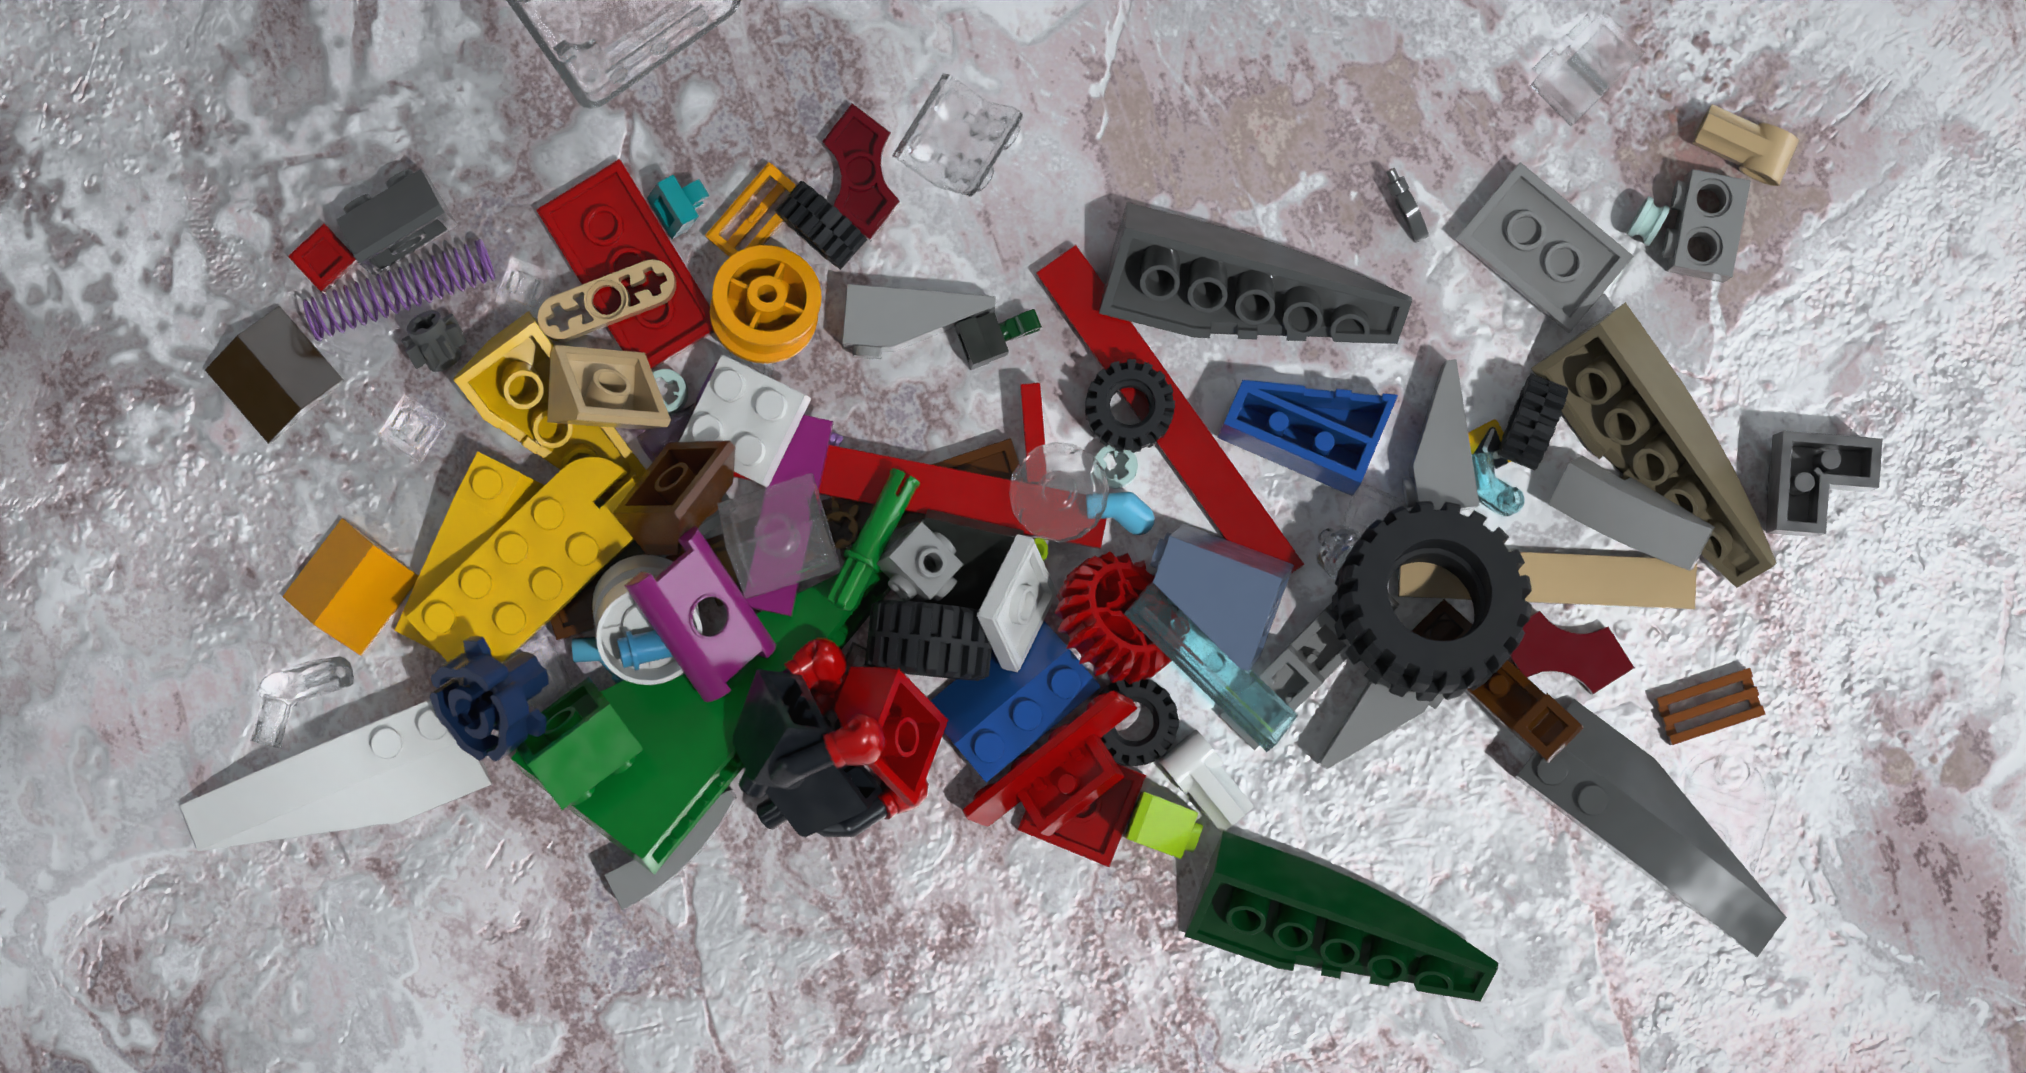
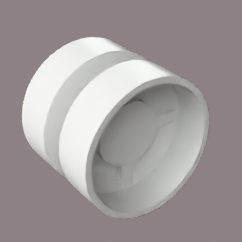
M637 555L617 562L602 575L593 593L592 609L599 654L603 662L614 674L636 684H660L684 673L674 657L639 664V670H634L633 666L623 668L617 639L626 637L627 631H631L632 635L654 630L624 585L641 571L650 573L656 578L673 563L663 557ZM697 604L693 612V623L696 630L703 635Z

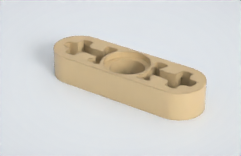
M652 259L640 262L546 299L538 311V324L549 338L559 342L570 341L667 303L676 291L675 275L669 266L662 261ZM653 270L658 277L666 275L667 281L660 285L662 293L657 296H653L649 290L635 293L640 303L630 307V295L621 283L622 280L630 277L631 286L636 287L646 282L645 273ZM604 287L615 288L621 295L620 307L616 312L608 315L597 312L593 305L596 292ZM584 295V305L587 312L594 319L592 322L584 324V316L580 314L568 320L569 329L566 331H561L557 325L549 326L548 320L555 316L553 308L561 306L566 312L576 310L580 306L575 301V298Z

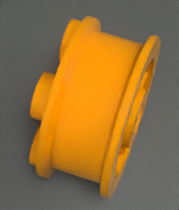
M758 245L738 251L723 263L714 279L710 303V321L716 337L731 353L741 359L754 363H777L795 356L807 346L816 330L822 299L819 280L812 267L802 257L788 249L772 245Z

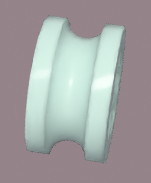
M1650 196L1645 199L1627 232V235L1630 237L1640 235L1643 238V244L1647 246L1654 240L1670 210V207L1667 205L1663 207L1655 206L1654 198Z
M659 369L652 372L656 383L662 379L667 384L677 382L679 392H673L677 399L669 405L666 401L664 403L669 415L678 412L685 406L688 399V387L685 380L677 372L670 369Z
M1108 445L1100 449L1096 455L1093 468L1095 476L1101 484L1108 488L1118 489L1132 482L1137 473L1138 462L1132 450L1119 452L1115 451L1114 447ZM1114 453V458H1117L1118 453L1123 454L1128 459L1124 466L1128 474L1122 479H1118L1117 474L1114 475V479L1105 476L1103 473L1107 467V463L1104 460L1105 456Z

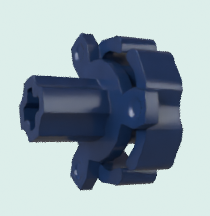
M470 636L463 641L465 653L459 654L431 675V682L437 690L430 694V700L438 720L449 730L457 745L463 751L479 761L489 756L491 760L497 762L517 749L527 739L528 734L539 737L545 733L546 717L537 708L529 706L527 701L549 685L547 670L538 662L536 655L522 651L503 664L491 656L490 648L484 637ZM453 678H464V686H459L458 680ZM492 731H499V737L491 734Z

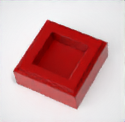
M325 223L288 256L322 293L328 291L358 263L353 253Z

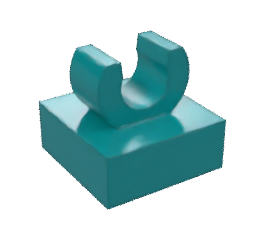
M671 175L655 185L647 200L670 238L674 239L691 228L699 217L695 210L704 204L703 200L710 195L700 179L681 188L675 176Z

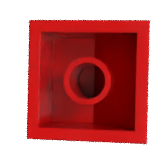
M851 666L839 693L834 711L843 727L846 726L849 719L855 714L869 715L880 723L884 732L886 747L882 756L873 763L868 764V766L908 806H916L948 719L900 669Z

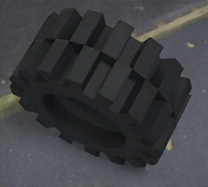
M800 181L775 209L778 216L790 228L796 231L813 249L817 250L826 260H829L840 270L867 241L866 237L847 217L843 216L835 206H832L821 194L819 195L815 189L803 181Z
M1127 359L1125 363L1116 361L1111 363L1107 369H1102L1098 372L1094 381L1091 382L1085 400V417L1089 422V429L1092 434H1096L1100 438V443L1106 447L1110 445L1115 448V451L1124 452V450H1132V453L1140 452L1142 448H1150L1155 445L1168 431L1175 410L1173 389L1171 384H1167L1166 376L1161 371L1157 372L1152 369V364L1144 362V364L1136 363V359ZM1135 388L1146 396L1149 403V412L1141 422L1127 425L1119 422L1113 416L1110 402L1114 394L1121 389Z
M1531 373L1522 387L1512 415H1510L1507 428L1504 431L1503 439L1499 446L1498 456L1536 470L1548 449L1551 437L1554 435L1556 425L1562 414L1561 411L1565 406L1569 388Z
M1123 679L1122 681L1111 683L1099 693L1101 695L1116 691L1132 699L1133 702L1145 705L1153 716L1151 732L1140 741L1124 739L1118 734L1115 727L1101 737L1115 762L1126 766L1146 765L1168 752V749L1177 737L1179 719L1176 704L1165 688H1162L1157 682L1150 679H1141L1130 685Z

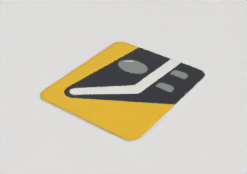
M1496 419L1468 432L1471 454L1482 475H1486L1511 462L1498 456L1504 432Z

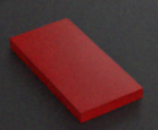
M620 159L536 209L582 285L652 259L664 262L674 273L676 291L667 303L607 326L622 351L645 353L650 368L653 370L714 333L710 321V305ZM653 270L645 273L646 282L636 287L631 286L630 277L622 280L621 283L630 295V307L640 303L635 293L643 290H649L653 296L662 293L660 285L667 281L666 275L658 277ZM604 287L596 292L593 304L599 313L604 315L612 314L621 305V295L615 288Z

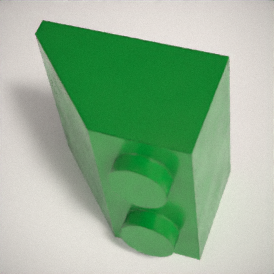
M589 677L541 712L546 717V730L544 734L539 737L528 734L527 739L517 748L526 764L561 810L570 804L578 805L584 802L595 791V785L610 774L617 775L627 770L635 762L636 755L644 750Z

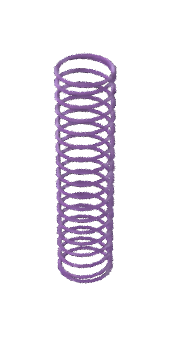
M478 239V241L475 240L474 242L480 259L483 278L474 263L467 244H464L473 283L464 269L456 248H453L462 287L451 268L446 253L442 251L451 291L441 274L435 257L431 255L440 294L431 280L424 260L420 259L429 298L422 288L413 264L409 263L417 290L418 302L407 283L402 267L399 266L398 270L403 282L407 305L397 289L391 271L388 270L387 274L393 289L397 310L387 295L380 275L377 274L376 278L382 292L386 314L383 312L373 292L369 278H366L365 281L372 299L375 318L363 298L358 282L355 281L354 285L361 302L364 322L353 304L347 286L344 285L343 288L349 302L353 325L343 310L337 291L335 289L332 291L339 309L342 329L330 309L325 293H322V299L330 320L331 333L319 313L315 298L311 296V302L318 323L309 302L304 299V312L315 339L319 342L322 341L324 331L328 336L333 337L335 327L344 334L346 329L345 321L351 329L355 330L357 325L356 318L362 325L366 326L367 314L372 321L377 322L378 310L383 317L388 318L389 306L395 314L400 312V303L404 309L409 311L411 308L410 297L418 307L422 304L421 294L427 302L431 303L433 300L432 290L437 298L442 299L444 296L443 286L447 293L453 296L455 292L453 281L458 289L464 292V277L468 284L475 288V273L481 283L485 285L487 282L486 270L491 280L495 281V273L483 241Z

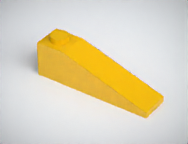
M528 311L489 339L457 373L453 380L485 421L497 429H501L520 442L522 446L532 453L538 454L561 470L569 463L585 457L605 458L622 467L628 475L621 481H615L599 497L607 502L631 478L637 483L646 469L616 428L547 422L550 357L554 344L540 328L530 311Z
M477 451L452 500L394 631L439 653L406 617L544 485Z

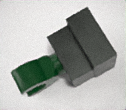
M1032 309L1009 318L1002 323H998L994 312L979 318L975 316L957 323L955 330L970 370H973L1007 356L1009 352L1006 344L1007 341L1040 331L1042 326L1036 310Z

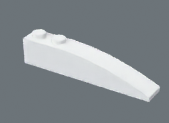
M428 700L181 804L180 808L197 851L402 822L493 784L483 760L475 759L457 745L449 730L438 720L431 700Z

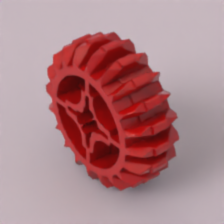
M1111 551L1099 557L1094 555L1074 568L1066 576L1067 579L1064 581V585L1056 595L1060 603L1054 613L1063 619L1057 631L1067 634L1070 638L1066 649L1075 648L1081 655L1079 664L1089 662L1093 665L1095 676L1107 672L1112 683L1124 679L1130 685L1141 679L1146 680L1148 677L1155 676L1173 660L1176 650L1184 640L1179 633L1185 622L1176 616L1179 608L1153 583L1156 573L1150 574L1146 571L1145 560L1133 564L1128 553L1117 557Z

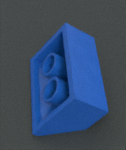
M1043 621L1018 672L1002 669L992 649L989 677L979 681L956 679L931 700L948 719L944 733L986 783L1101 687L1083 664H1079V660L1070 649H1066L1067 645L1045 621Z

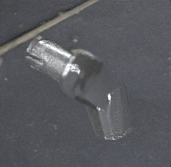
M341 656L323 658L289 666L265 676L256 690L260 692L259 697H262V702L250 741L282 748L285 728L292 705L297 706L298 702L320 697L354 684L353 670L350 662Z

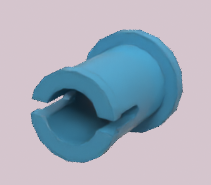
M655 630L632 635L631 631H627L626 637L617 639L623 668L633 666L634 670H639V664L673 657Z

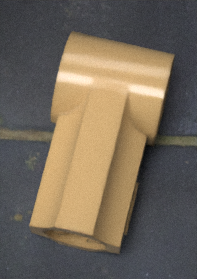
M1711 104L1700 123L1692 144L1739 165V170L1756 181L1770 186H1779L1799 144V139L1792 133L1767 123H1759L1757 125Z

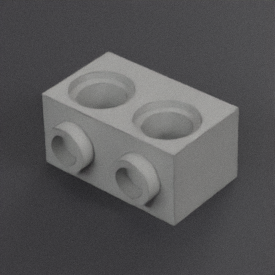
M1692 169L1684 176V181H1676L1671 199V209L1678 210L1675 229H1667L1662 246V257L1669 258L1666 272L1722 283L1733 277L1750 180ZM1699 190H1710L1717 195L1719 199L1717 213H1707L1700 209L1697 204V193ZM1699 237L1708 243L1710 257L1707 261H1697L1690 256L1687 248L1690 238Z

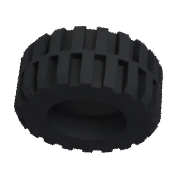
M1432 501L1416 502L1410 511H1407V508L1404 506L1389 511L1383 520L1376 519L1365 530L1360 539L1356 541L1346 556V560L1339 569L1335 580L1338 588L1332 596V612L1339 614V619L1334 627L1338 640L1348 639L1350 647L1345 654L1353 665L1362 661L1369 668L1364 676L1376 685L1382 678L1391 683L1389 693L1402 698L1409 690L1416 692L1417 701H1433L1438 694H1442L1446 700L1460 697L1468 688L1474 691L1486 683L1509 659L1525 635L1523 627L1530 620L1532 605L1526 602L1525 598L1531 593L1532 588L1530 576H1520L1518 570L1525 563L1519 550L1515 549L1509 552L1504 545L1509 536L1500 527L1492 532L1483 525L1487 519L1486 516L1475 510L1469 517L1460 514L1461 506L1459 504L1445 502L1440 510H1434ZM1425 562L1441 566L1453 573L1464 584L1473 603L1474 622L1470 630L1460 639L1451 641L1426 639L1409 630L1398 619L1389 600L1388 582L1396 569L1408 563Z

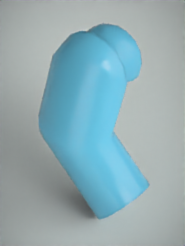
M1133 492L1087 495L1088 519L1114 518L1128 532L1134 535L1146 534L1154 525L1155 517L1153 511Z

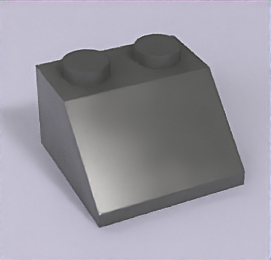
M406 169L396 174L386 182L388 189L373 198L369 194H365L354 199L343 208L346 214L336 219L358 264L373 276L458 226L430 178L422 169L415 173L411 169Z

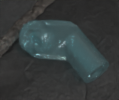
M1493 452L1472 454L1479 503L1497 515L1510 516L1518 513L1525 504L1524 494L1519 488L1511 487L1495 476Z

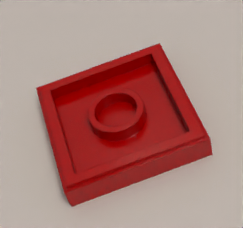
M1117 764L1125 777L1051 836H1046L1039 832L1026 810L1018 830L1110 867L1146 775Z

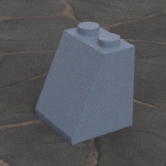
M1183 523L1173 533L1167 532L1164 539L1160 538L1150 563L1151 567L1157 569L1153 583L1240 669L1249 672L1262 654L1294 565Z

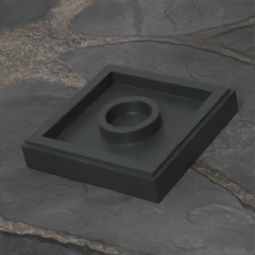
M927 509L924 524L932 533L938 532L953 544L956 549L954 555L963 565L952 576L957 583L946 596L938 602L931 599L923 603L980 610L1016 535H1024V530Z

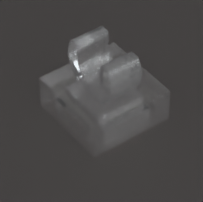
M511 257L494 303L523 315L530 311L533 317L538 320L539 308L546 299L552 297L559 275L550 270Z
M404 394L378 436L422 463L448 422Z

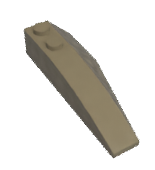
M1626 302L1590 325L1531 368L1535 375L1569 388L1565 406L1561 412L1585 446L1599 460L1603 456L1606 457L1623 473L1620 477L1621 479L1626 480L1632 477L1715 527L1701 555L1736 588L1777 564L1758 517L1709 423L1681 379Z

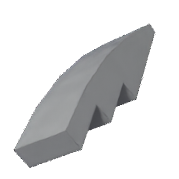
M1388 593L1391 606L1395 611L1400 604ZM1332 602L1219 715L1254 751L1348 658L1345 652L1350 647L1348 639L1338 640L1334 625L1339 619V614L1332 612Z

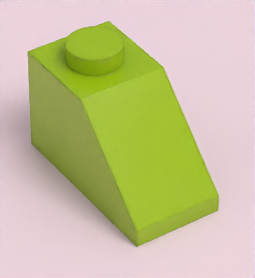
M1141 791L1124 838L1182 859L1185 850L1194 852L1203 825L1195 822L1199 812Z

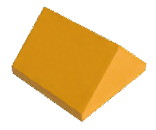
M342 518L282 597L313 625L362 656L412 591L419 575Z

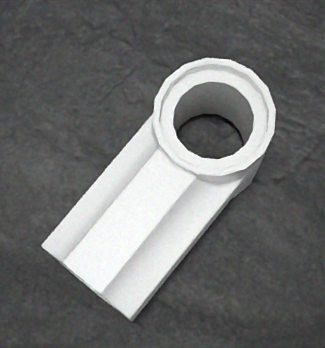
M1194 730L1158 760L1185 795L1188 793L1191 795L1201 811L1220 833L1233 826L1254 808L1253 804L1222 767L1224 762L1198 730Z

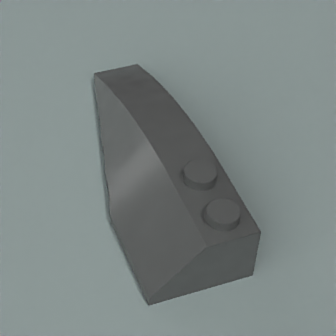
M1127 202L1114 242L1099 314L1193 338H1210V334H1236L1238 339L1257 340V335L1286 336V341H1306L1307 337H1332L1334 342L1398 344L1412 303V297L1363 275L1277 243L1222 226Z
M1574 699L1566 710L1584 728L1549 763L1534 752L1515 779L1757 958L1787 917L1657 760Z

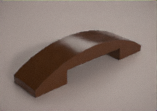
M1443 599L1412 632L1434 641H1451L1463 637L1470 630L1472 623L1449 602ZM1509 660L1486 683L1474 691L1470 688L1466 689L1490 714L1547 763L1584 728L1548 693L1545 694Z

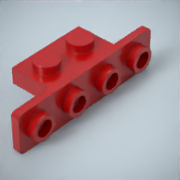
M1116 691L1095 697L1089 702L1083 714L1073 722L1056 728L1049 735L1048 742L1038 750L1017 759L1012 764L1009 773L996 783L986 785L977 791L973 801L962 810L966 818L988 827L1019 802H1022L1039 832L1046 836H1051L1125 777L1101 737L1137 709L1133 700Z

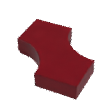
M852 103L822 143L836 158L841 172L840 193L833 206L843 216L847 217L866 239L871 242L900 204V200L886 185L881 168L882 154L888 139L891 137V132Z
M1541 611L1530 616V620L1523 627L1525 635L1519 646L1509 657L1514 666L1526 677L1540 672L1562 673L1577 680L1591 695L1635 668L1609 626L1586 634L1571 633L1553 625Z

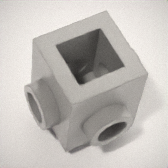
M923 522L907 527L883 552L877 565L890 579L888 585L891 590L902 600L925 602L933 599L935 602H938L956 585L957 581L952 576L961 568L963 563L954 555L956 549L945 536L938 532L932 533Z

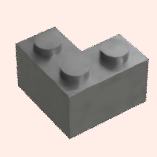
M1781 431L1772 435L1766 533L1817 537L1826 534L1829 489L1869 492L1879 488L1883 439Z

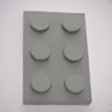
M1521 162L1456 238L1460 244L1568 333L1574 329L1634 257Z

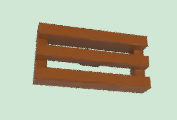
M1745 668L1655 698L1654 701L1669 745H1675L1766 715L1764 707L1760 704L1758 698L1760 696L1758 689L1754 686L1751 669ZM1741 681L1743 691L1670 714L1668 708L1670 704ZM1745 700L1748 701L1750 709L1676 732L1675 723Z

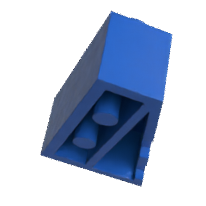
M1242 380L1217 438L1353 496L1362 483L1398 395L1385 393L1382 396L1352 393V390L1344 389L1328 391L1307 389L1303 385Z

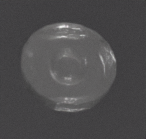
M1052 442L1037 446L1027 454L1029 456L1024 459L1021 465L1018 464L1012 474L1009 497L1013 514L1026 530L1043 540L1067 542L1081 538L1098 524L1106 510L1109 486L1105 470L1094 455L1075 444Z

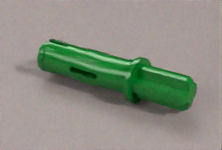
M891 469L890 475L855 543L850 550H845L843 553L846 560L827 595V600L839 609L851 612L855 608L872 573L879 572L880 567L877 563L916 488L920 485L917 479L909 476L896 496V491L906 474L898 469Z

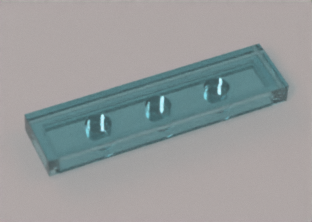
M1153 581L1144 588L1124 613L1266 752L1277 745L1298 717V714L1251 669L1249 672L1240 669Z

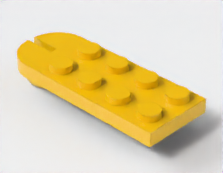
M585 457L569 463L423 600L406 619L447 662L459 654L465 653L463 643L465 639L470 636H481L486 640L491 656L503 664L506 663L634 541V538L614 516L613 512L634 487L636 481L631 478L599 509L594 501L615 481L623 480L628 473L618 464L600 457Z

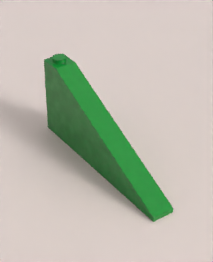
M881 569L878 573H872L855 608L851 612L839 609L827 600V595L838 575L836 574L798 593L792 617L767 611L756 614L775 641L776 648L768 658L756 655L726 682L731 691L717 700L704 702L685 673L670 681L654 685H642L623 680L601 691L644 750L636 755L635 762L627 770L617 775L610 774L595 785L596 789L588 799L578 805L570 804L567 808L655 875L744 768L733 745V734L757 669L776 672L785 670L784 664L792 660V656L800 648L815 638L831 639L842 650L870 616L871 604L883 600L890 592L891 588L888 585L890 579ZM516 749V753L511 757V760L526 777L548 793Z

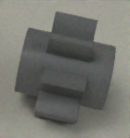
M434 310L423 312L414 317L407 325L406 330L409 336L401 340L406 348L405 352L414 367L418 369L426 363L433 372L444 371L456 364L462 355L459 347L467 343L454 315L451 313L442 319L440 313Z

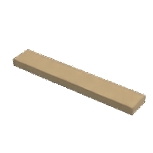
M1520 552L1525 563L1518 570L1520 576H1530L1532 591L1525 598V601L1529 603L1695 609L1697 562L1694 568L1689 571L1657 558ZM1414 562L1399 567L1398 597L1471 600L1469 592L1459 578L1441 566L1425 562Z

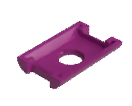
M694 525L678 539L686 551L656 578L650 573L641 571L624 586L704 702H711L731 691L726 682L756 655L768 658L774 652L776 643L697 526ZM707 597L720 599L727 612L723 628L712 636L701 635L693 623L695 607L701 600Z

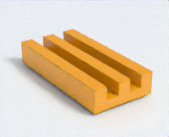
M768 162L706 233L705 237L725 255L731 257L738 252L735 248L786 190L790 193L797 185ZM772 177L778 182L728 241L721 237L722 233ZM775 213L746 248L765 245L785 221Z

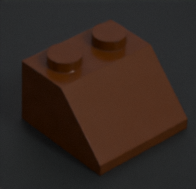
M730 440L668 442L613 512L614 516L647 555H678L685 550L678 539L694 525L699 528L707 517L714 514L721 506V498L733 484L736 447Z

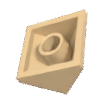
M561 345L553 346L550 357L548 423L637 430L668 427L671 419L645 353Z

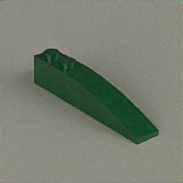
M1226 831L1222 832L1208 863L1184 935L1185 937L1277 969L1294 971L1295 964L1322 968L1321 976L1340 979L1341 972L1370 976L1369 984L1388 987L1390 983L1402 981L1414 983L1415 989L1418 992L1480 1002L1494 978L1499 964L1454 932L1412 907L1363 882L1310 860Z

